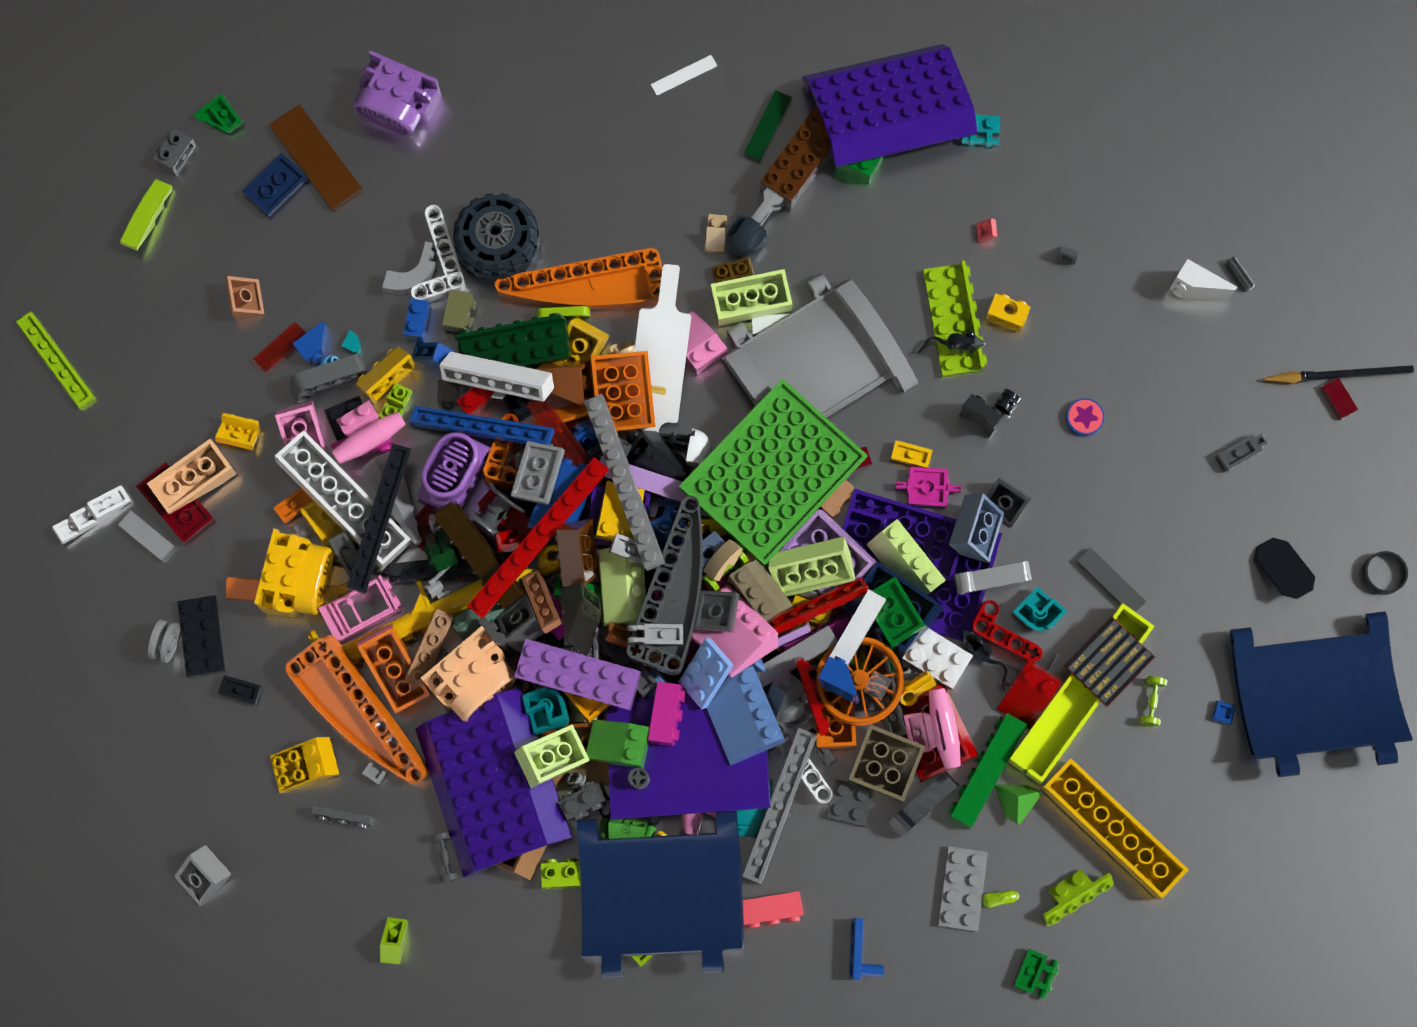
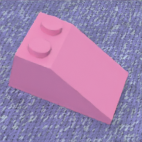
M693 310L689 313L691 315L686 363L697 376L719 361L721 356L727 353V347L710 326Z
M313 400L275 412L285 446L304 430L328 454Z

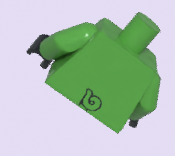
M610 807L607 815L603 814L602 808L600 809V814L603 818L600 822V836L602 839L651 837L655 835V827L659 825L661 819L659 817L657 823L651 821L652 816L649 817L648 822L630 819H611Z

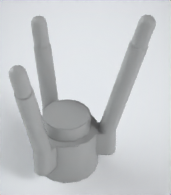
M448 566L447 569L440 571L429 580L428 584L423 588L430 599L435 597L440 599L474 582L442 592L444 590L442 583L448 578L438 579L450 568Z

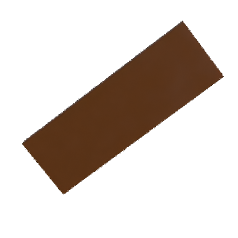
M300 104L269 124L332 211L363 191L360 184Z

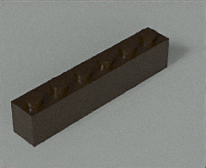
M450 501L433 515L436 519L435 523L439 529H444L448 535L446 536L447 540L453 546L456 545L459 549L458 554L464 561H468L471 565L470 570L475 576L481 578L483 581L481 584L484 587L503 562L457 501ZM515 581L496 604L500 608H508L525 595L526 592Z

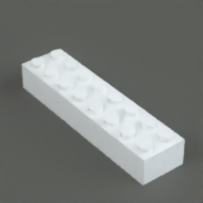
M303 430L275 455V461L360 547L374 501ZM391 518L389 519L376 560V564L381 570L403 552L411 542V539Z

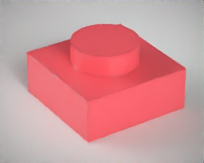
M989 218L976 223L979 242H985L998 237L995 219Z

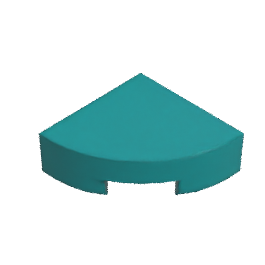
M349 330L341 347L354 354H360L361 345L359 338L353 331Z

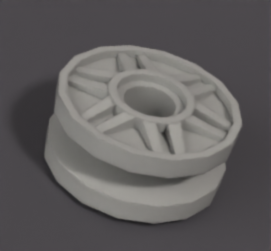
M158 620L149 641L148 657L150 659L156 660L160 656L162 662H170L179 641L180 626L178 623L172 622L168 627L166 620Z

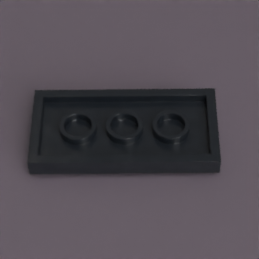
M212 595L177 601L186 677L191 678L227 672L217 596Z

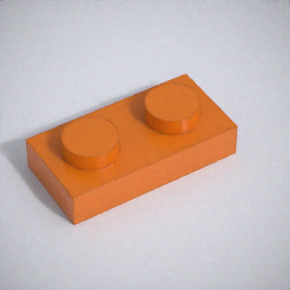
M300 488L273 507V509L282 521L287 524L301 513V508L314 500Z

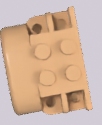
M482 626L421 677L422 681L444 707L454 710L464 722L468 721V718L479 706L491 700L494 694L507 691L517 678L514 677L516 672L507 663L503 651Z

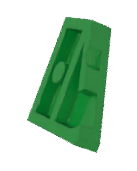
M221 93L193 114L198 120L228 134L243 124L241 118Z

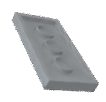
M948 846L938 926L978 932L988 852Z

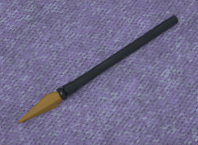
M1410 365L1320 372L1289 371L1266 377L1264 380L1294 384L1299 381L1305 382L1315 379L1413 373L1414 367Z

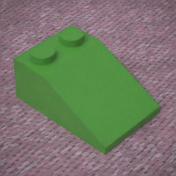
M593 720L586 754L590 760L644 769L650 728L631 723Z

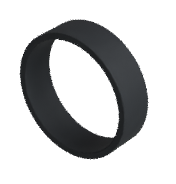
M1381 551L1374 554L1365 562L1363 567L1365 584L1373 592L1381 595L1395 593L1405 585L1408 578V568L1405 561L1398 554L1390 551ZM1389 556L1399 563L1403 578L1397 589L1382 590L1371 582L1368 576V566L1374 557Z

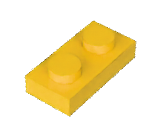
M896 440L890 460L915 467L928 468L933 450Z

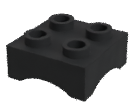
M973 394L963 404V409L959 414L963 419L971 420L979 425L983 433L989 438L997 429L1003 417L997 408L988 406L982 397Z

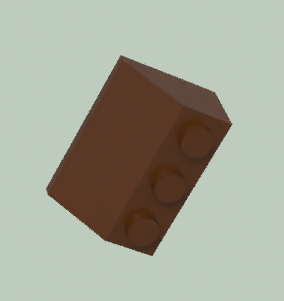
M593 519L564 524L558 528L555 533V540L558 542L557 558L560 561V579L562 580L563 587H585L599 575Z

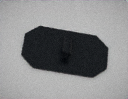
M1272 538L1257 546L1255 561L1282 596L1298 599L1314 590V574L1288 541Z

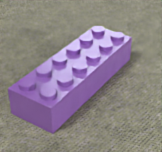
M525 639L514 677L631 711L642 672Z

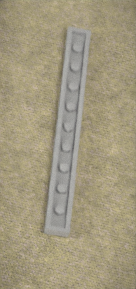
M600 394L584 403L643 565L648 571L664 564L665 561L605 398Z

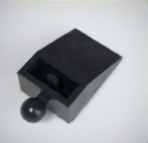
M635 429L627 431L625 439L632 446L626 457L628 464L678 481L684 479L687 472L657 431H642L641 433ZM656 494V495L659 496L662 500H664V499L666 498V497H664V496H661V495Z

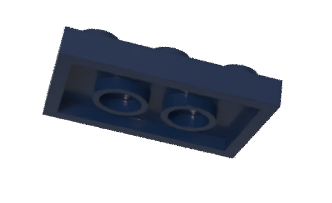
M280 153L242 190V193L270 217L308 180V176Z

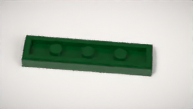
M775 90L744 151V155L761 162L792 100L791 96Z

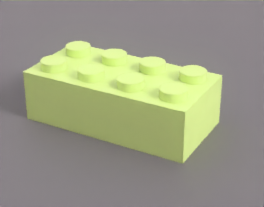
M785 269L711 284V295L718 326L792 311L793 304Z

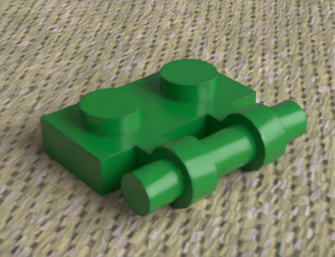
M1029 948L1013 986L1030 994H1033L1035 987L1040 989L1038 997L1045 1000L1047 994L1051 992L1054 976H1057L1059 972L1057 969L1060 962L1052 959L1050 966L1045 964L1048 956ZM1042 970L1047 972L1043 983L1038 981Z

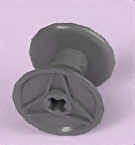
M489 482V488L497 495L491 504H487L488 508L482 515L473 510H467V513L496 536V533L501 532L497 526L503 519H507L506 515L512 507L521 513H526L527 510L502 489ZM504 511L501 517L497 519L499 513Z

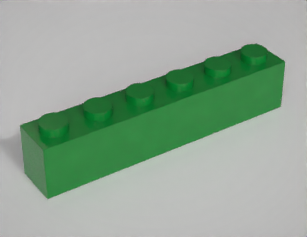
M1008 713L1004 718L1002 716L999 717L995 725L998 728L995 734L991 733L988 737L986 751L981 750L977 758L979 764L976 768L972 767L967 776L970 779L967 786L963 784L958 792V795L961 797L958 802L954 801L949 809L951 813L949 818L968 829H971L1027 727L1026 723Z

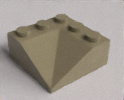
M870 724L848 780L904 802L925 746Z

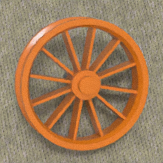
M864 637L860 644L871 647L863 670L858 668L856 653L854 655L856 671H853L848 665L856 692L861 691L865 717L849 716L853 702L850 703L846 715L838 711L833 705L843 697L839 696L830 703L824 693L825 688L820 684L818 678L836 645L832 646L824 654L816 675L818 696L821 698L825 709L839 721L855 726L870 725L883 720L895 709L903 690V671L897 656L882 642L868 637ZM873 648L882 652L886 658L869 672H866L865 669ZM887 660L891 661L896 673L869 677ZM897 677L896 692L869 683L870 681ZM867 686L894 695V697L885 708ZM864 689L882 711L875 715L867 716L863 695Z

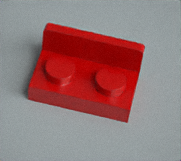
M516 528L496 533L495 544L498 552L514 551L527 535L517 536Z

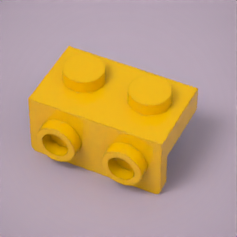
M222 413V423L215 436L216 442L253 450L260 434L259 422L233 414Z

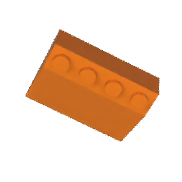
M648 351L590 356L589 363L593 397L600 394L604 396L616 431L656 427Z

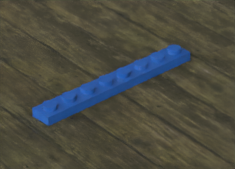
M421 406L414 407L408 421L411 426L463 433L465 435L526 444L527 441L550 445L554 435V430L550 427Z

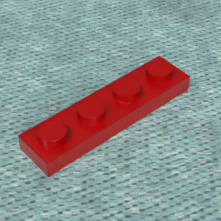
M803 657L796 658L794 661L818 733L821 736L829 734L827 730L830 727L827 716L823 717L821 709H824L820 697L817 698L815 691L818 690L814 679H810L808 673L811 672L810 664Z

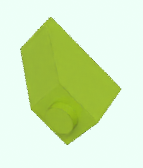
M387 917L380 943L381 963H401L407 919Z

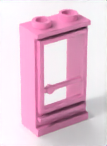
M379 575L370 581L367 591L378 586L389 608L364 622L359 617L352 600L362 595L359 592L351 591L318 608L332 635L340 644L401 612L398 608L401 603L396 595L392 596L389 590L392 589V586L387 578L383 579ZM345 603L351 606L360 623L351 629L339 606Z

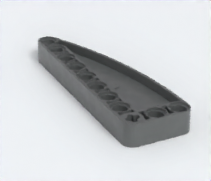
M691 495L686 496L682 500L662 553L664 561L670 556L674 557L676 561L673 564L665 562L657 567L636 625L683 624V645L628 643L627 654L631 661L673 676L678 675L682 671L689 651L702 585L703 537L701 513L698 499ZM688 503L696 505L693 510H688L685 506ZM685 520L689 522V526L681 528L679 523ZM679 538L683 542L680 546H674L672 541ZM663 574L669 577L668 581L664 583L658 580L659 576ZM654 593L662 595L659 601H654L651 597ZM653 611L655 616L652 619H647L644 617L645 613ZM633 631L631 637H639V631ZM636 648H639V651L641 653H637L636 656H633L632 650H636ZM653 654L660 656V660L656 663H652L649 660ZM677 661L679 663L678 668L670 669L668 667L669 662Z

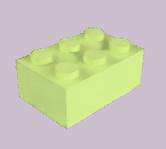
M573 725L522 746L514 752L531 788L590 761Z

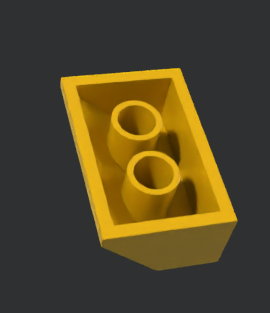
M398 346L396 349H391L386 354L385 359L376 362L369 373L361 375L356 385L374 405L393 388L395 383L398 384L416 366L412 357Z

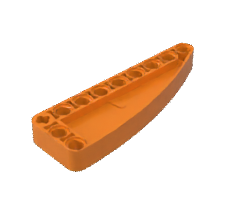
M647 248L518 273L506 279H497L495 288L498 296L501 298L540 307L587 306L590 308V311L627 310L656 306L658 304L659 297L655 296L654 293L660 291L663 269L659 252L654 248ZM649 257H653L654 261H649ZM630 260H636L638 263L636 265H630L628 262ZM613 263L619 264V267L616 269H612L610 265ZM594 267L601 268L599 272L592 271ZM577 270L583 272L580 276L573 274ZM557 274L564 275V277L560 280L555 279V276ZM652 274L660 275L658 279H652L650 276ZM540 277L546 279L543 283L536 282ZM521 281L527 282V285L524 287L518 286V283ZM502 285L509 286L507 290L499 289Z
M326 635L316 640L286 664V673L306 699L340 734L381 766L412 784H417L428 776L429 768L334 636ZM310 652L314 655V660L310 658ZM335 657L339 659L340 665L336 663ZM296 663H297V664L299 665V667H300V670H299V671H298V670L296 669V667H295V664H296ZM347 673L351 676V681L347 679ZM358 689L362 691L363 697L358 694ZM369 705L374 708V713L370 711ZM381 721L385 723V729L381 726ZM392 737L396 739L397 745L393 743ZM404 753L408 756V761L404 759ZM415 769L419 771L420 777L415 774Z

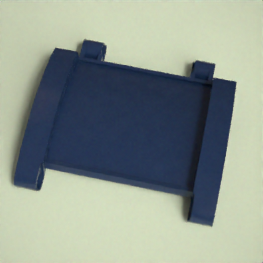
M1385 611L1365 614L1366 632L1365 634L1254 647L1253 632L1250 627L1230 630V649L1236 694L1243 730L1252 758L1255 760L1274 758L1278 777L1300 774V765L1297 758L1299 754L1372 746V751H1375L1377 765L1398 763V752L1394 743L1409 742L1413 738L1404 715L1397 688L1391 654L1388 617Z
M737 811L716 812L717 833L600 839L597 829L598 819L577 820L582 891V958L601 957V974L603 979L623 978L621 965L623 956L702 952L703 974L724 973L723 951L743 950L744 947L743 890Z

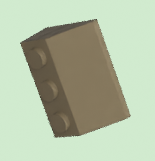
M758 559L745 564L730 574L727 579L731 588L767 623H770L793 607L792 603Z

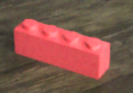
M800 892L743 900L744 926L748 925V928L751 929L760 927V923L768 922V925L780 924V920L788 919V922L799 921V917L803 916Z

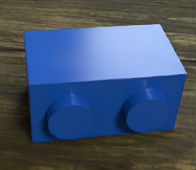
M410 298L403 332L406 341L425 343L431 313L429 301Z

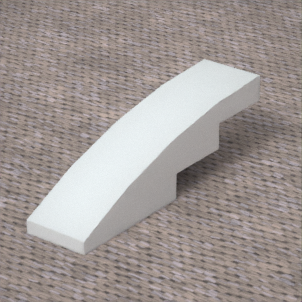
M120 485L87 502V506L70 514V518L52 526V530L63 545L98 525L130 503L131 500Z

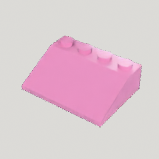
M729 585L718 590L720 592H735ZM740 596L733 632L698 631L694 629L692 637L699 646H701L706 638H711L734 665L728 674L731 678L778 648V632Z

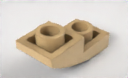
M729 539L716 551L703 571L712 579L720 581L728 564L735 565L743 548Z

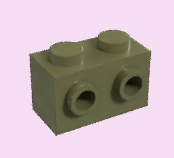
M450 289L442 323L445 331L459 333L471 328L472 318L470 315L471 311H474L476 307V300H474L472 293Z

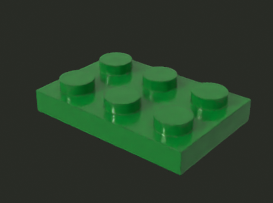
M896 577L872 590V592L886 599L875 620L892 647L926 627Z

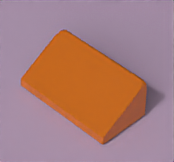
M227 577L226 598L255 601L260 580Z

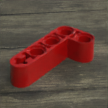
M987 600L980 604L970 625L972 632L1025 660L1029 659L1035 662L1041 659L1043 651L1039 645L994 623L999 612V605L995 601ZM988 603L994 608L993 613L990 615L984 609ZM978 621H982L985 624V629L982 632L976 629ZM995 630L1002 632V638L999 641L993 637ZM1014 638L1020 643L1016 650L1011 647V641ZM1035 648L1036 656H1031L1029 652L1023 651V649L1033 650Z

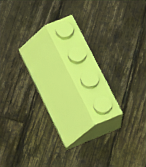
M898 519L866 544L882 565L926 595L946 581Z
M845 537L780 551L769 561V571L772 578L786 597L855 581L851 554Z
M610 548L599 550L603 626H607L610 621L624 627L636 625L646 598L644 565L609 553ZM646 612L644 617L648 619V614Z

